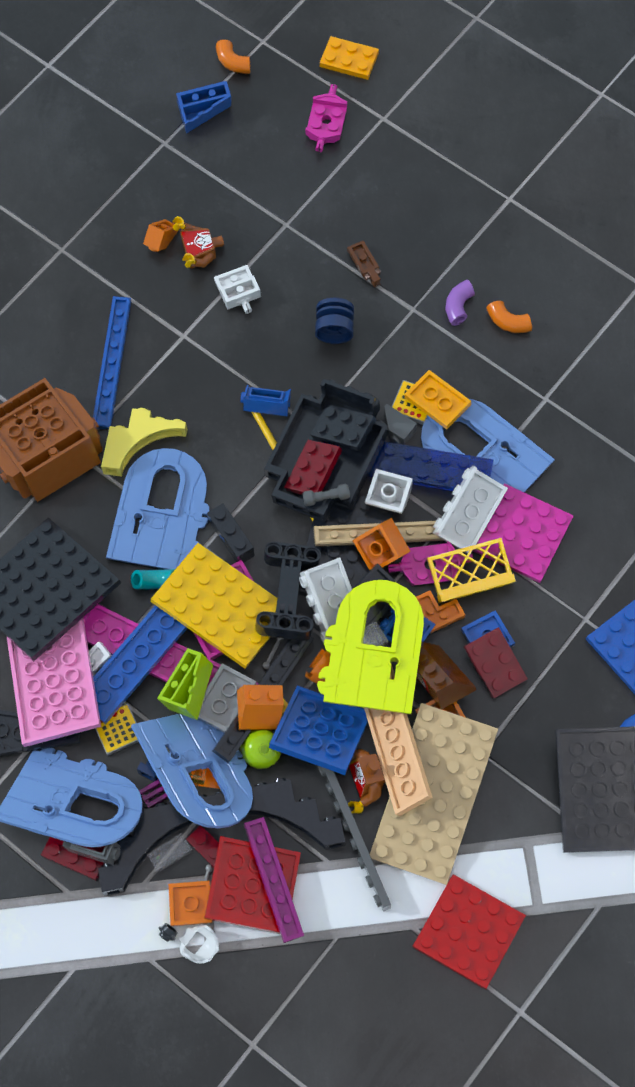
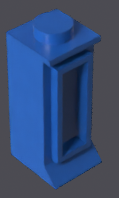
M247 385L245 392L241 393V403H244L243 411L288 416L291 389L284 392L249 387Z

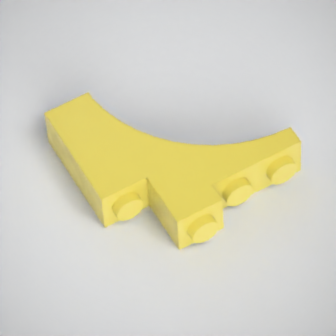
M132 408L128 428L120 425L110 426L101 465L103 474L122 477L130 459L144 446L162 438L186 437L188 431L186 422L180 419L152 418L151 411L145 408Z

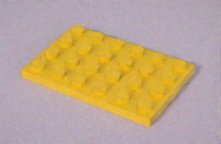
M197 543L154 594L151 602L246 669L270 638L269 636L259 635L256 632L257 615L263 611L276 612L277 597ZM261 622L264 626L269 625L267 622Z

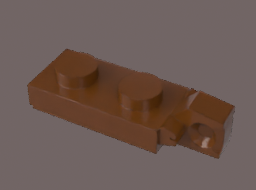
M362 240L347 247L349 255L365 280L370 279L374 288L381 285V279L378 276L380 275L379 265L365 242Z

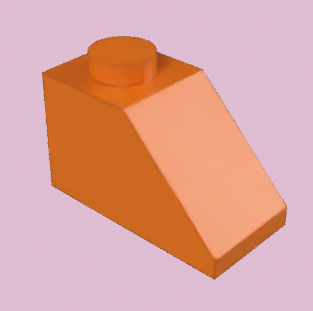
M164 219L149 224L143 244L154 252L166 249L178 232L173 229L174 223Z

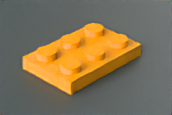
M330 36L320 60V67L368 80L378 57L379 49Z
M430 370L404 394L405 399L445 429H448L471 406V400Z

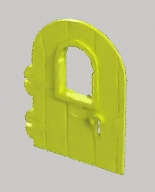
M373 580L353 588L345 596L337 613L336 625L328 627L325 633V637H330L332 640H324L325 649L331 653L329 666L322 668L321 672H319L318 678L325 679V682L318 681L317 683L319 692L324 695L323 702L411 714L424 627V615L417 598L407 588L388 580ZM377 602H387L395 611L391 648L363 644L367 613L370 607ZM397 662L395 678L393 680L390 679L391 663Z

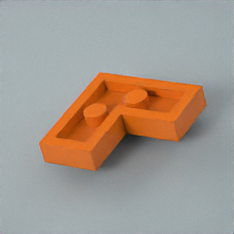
M431 590L416 596L421 605L423 615L436 624L430 634L465 618V613L457 598L439 606Z

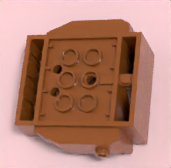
M46 378L40 380L0 404V477L5 484L9 482L14 490L19 491L24 499L32 495L37 502L101 463L98 454L102 452L103 448L97 430L99 427L98 423L94 418L90 417L74 395L57 387L53 389Z

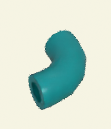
M175 569L135 570L131 575L132 587L134 589H159Z

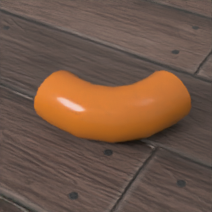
M220 40L216 43L218 59L225 68L235 73H251L250 56L235 54L233 44L229 40Z
M494 301L487 306V311L492 321L502 330L512 333L532 331V323L528 314H511L507 311L503 301Z

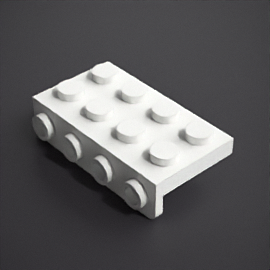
M475 466L464 471L462 475L464 480L461 485L458 484L452 492L454 495L453 499L445 504L443 508L445 513L442 518L436 520L433 526L435 528L433 534L445 541H449L458 549L477 544L508 489L477 470Z
M341 558L300 572L301 577H299V581L308 594L306 600L308 605L312 606L315 613L313 614V619L321 629L320 637L323 643L325 639L332 640L330 637H325V633L328 627L336 625L339 610L337 605L352 590Z

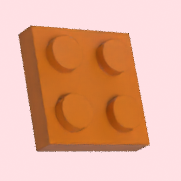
M210 881L168 884L170 926L213 923L212 920L204 919Z

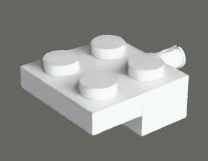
M248 265L214 277L227 310L242 305L246 314H248V311L249 313L252 312L249 302L260 298L261 292Z

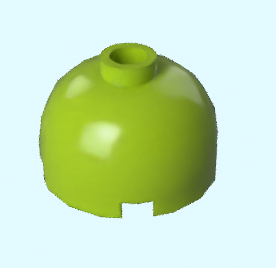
M253 730L249 733L241 745L242 757L248 765L257 769H266L278 761L281 752L269 748L270 741L274 735L273 732L269 730Z

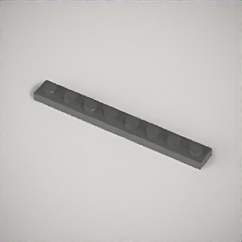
M317 766L321 777L325 776L328 783L325 786L329 795L333 794L336 800L333 804L337 814H342L344 819L341 821L345 832L349 831L351 839H349L353 851H358L360 856L357 858L361 870L365 868L367 872L366 882L369 888L373 887L376 893L373 898L377 907L381 906L383 912L391 909L390 900L334 771Z

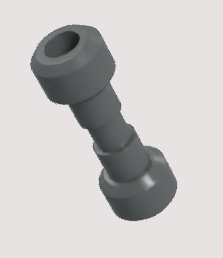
M346 483L338 485L335 489H329V491L313 492L309 490L303 492L305 506H313L316 502L323 501V499L340 498L344 500L350 497L349 487Z

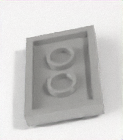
M222 663L206 689L198 719L225 732L238 714L237 690L243 685H256L257 682Z

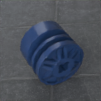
M327 298L319 301L316 305L317 321L315 336L319 340L330 344L350 341L353 338L354 326L352 321L354 320V305L342 298Z

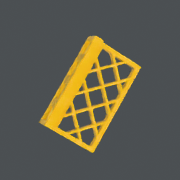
M502 538L427 558L439 604L516 582L514 574L511 572ZM498 543L500 549L497 557L487 552L489 547ZM474 549L483 552L479 562L469 557ZM456 554L465 558L460 567L450 562ZM485 555L495 559L491 568L481 564ZM441 559L446 562L442 572L435 569L434 560ZM467 559L477 565L472 574L463 569ZM497 561L504 564L506 573L499 574L493 571ZM448 565L458 569L454 579L444 574ZM479 566L489 571L484 579L475 576ZM461 571L470 576L466 584L456 581ZM442 576L452 581L449 588L441 590L439 584Z

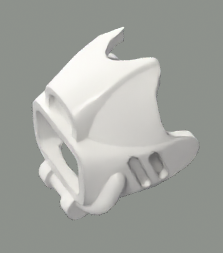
M207 925L196 926L192 929L188 927L185 934L178 939L181 942V955L195 963L210 962L219 951L217 936ZM198 932L206 940L201 948L193 954L186 949V946Z

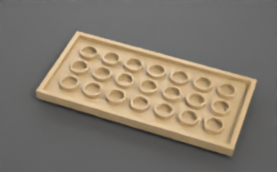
M421 703L412 732L433 798L398 816L395 815L389 796L370 856L371 859L447 885L498 728Z

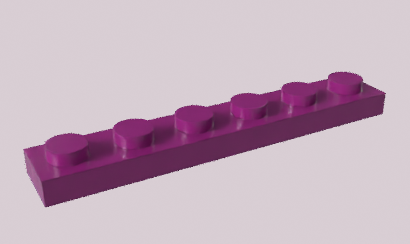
M264 817L244 823V828L283 943L303 937L304 933Z

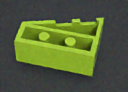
M187 648L157 699L169 710L198 720L213 664L202 653Z

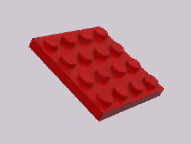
M220 836L204 919L280 934L250 842ZM274 847L293 900L301 852Z
M453 874L413 944V948L486 990L526 915Z

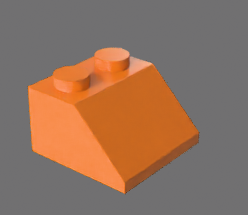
M392 518L352 540L369 570L377 563L383 568L411 552Z
M243 685L237 690L239 730L277 729L284 706L283 685Z

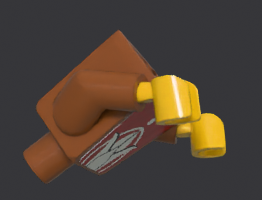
M179 216L175 217L172 221L175 223L173 226L175 231L181 228V240L185 251L182 261H187L185 263L187 268H205L216 258L215 248L224 246L222 235L212 238L208 228L185 223Z
M364 749L355 751L349 765L361 801H350L348 806L354 807L351 813L357 814L362 813L364 806L367 807L380 798L385 782L377 755H370Z

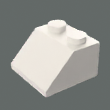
M376 469L365 504L402 514L412 490V478Z

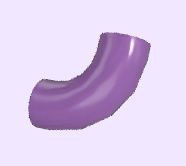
M469 280L462 281L456 285L446 299L445 310L453 326L461 324L467 318L463 308L464 303L475 295Z

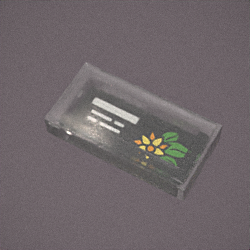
M180 833L148 853L147 856L157 873L191 853L192 849L183 834Z

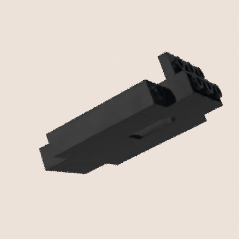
M323 379L320 384L322 394L319 400L313 395L301 394L264 468V472L267 478L278 481L271 495L273 503L326 522L334 503L351 510L353 509L389 433L388 425L381 420H376L360 451L340 447L342 452L322 492L335 489L338 485L346 483L350 492L349 499L329 498L318 501L313 506H305L303 495L289 492L284 487L307 440L323 443V441L313 439L310 434L326 405L330 404L372 415L375 419L380 410V401L370 393H362L351 386L345 387L334 380Z

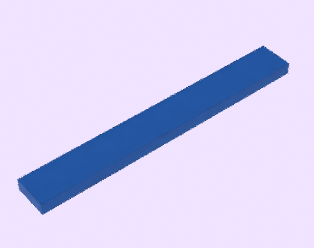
M113 296L93 414V418L99 425L97 429L109 430L112 425L131 307V298Z

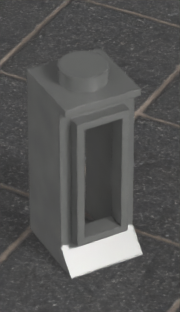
M66 841L62 845L71 853L109 865H114L115 860L120 856L121 846L117 842L106 845L103 853Z

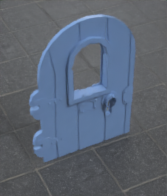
M469 399L471 400V406L455 421L466 424L489 443L473 460L453 444L448 443L444 437V427L427 416L421 434L423 449L430 461L442 471L441 478L443 482L447 484L450 480L453 481L449 485L452 489H455L458 484L461 485L464 480L462 478L464 471L475 466L477 470L500 484L504 485L505 483L525 493L555 461L554 458L528 439V437L480 401ZM502 446L508 447V450H511L513 453H515L517 457L515 458L507 451L506 448H502Z
M162 448L143 454L132 464L124 481L106 559L160 569H176L195 545L199 543L196 541L198 529H203L208 524V518L202 516H208L207 512L210 510L208 504L204 503L207 489L205 473L192 456L176 449ZM162 469H170L178 472L180 475V484L174 510L158 509L147 505L153 478ZM137 518H141V520L139 521L137 534H134L133 532L136 526L135 520Z
M182 714L131 725L169 800L180 814L193 823L208 828L230 827L246 817L252 805L253 793L249 780L244 773L247 767L245 759H239L242 758V754L238 750L232 760L227 763L212 752L224 732L200 719L195 720ZM209 768L224 795L225 803L215 806L206 803L198 795V791L188 773L198 769Z
M47 748L41 751H32L19 776L0 805V822L80 846L101 847L113 844L125 838L133 831L140 820L143 803L140 792L135 784L124 776L107 771V766L103 762L98 761L94 766L95 760L84 759L78 763L68 760L66 753L61 750L54 754V748ZM81 793L112 802L118 806V813L114 818L107 821H94L91 818L71 813L70 808Z

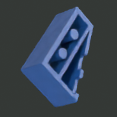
M227 81L176 93L177 104L186 133L232 106Z

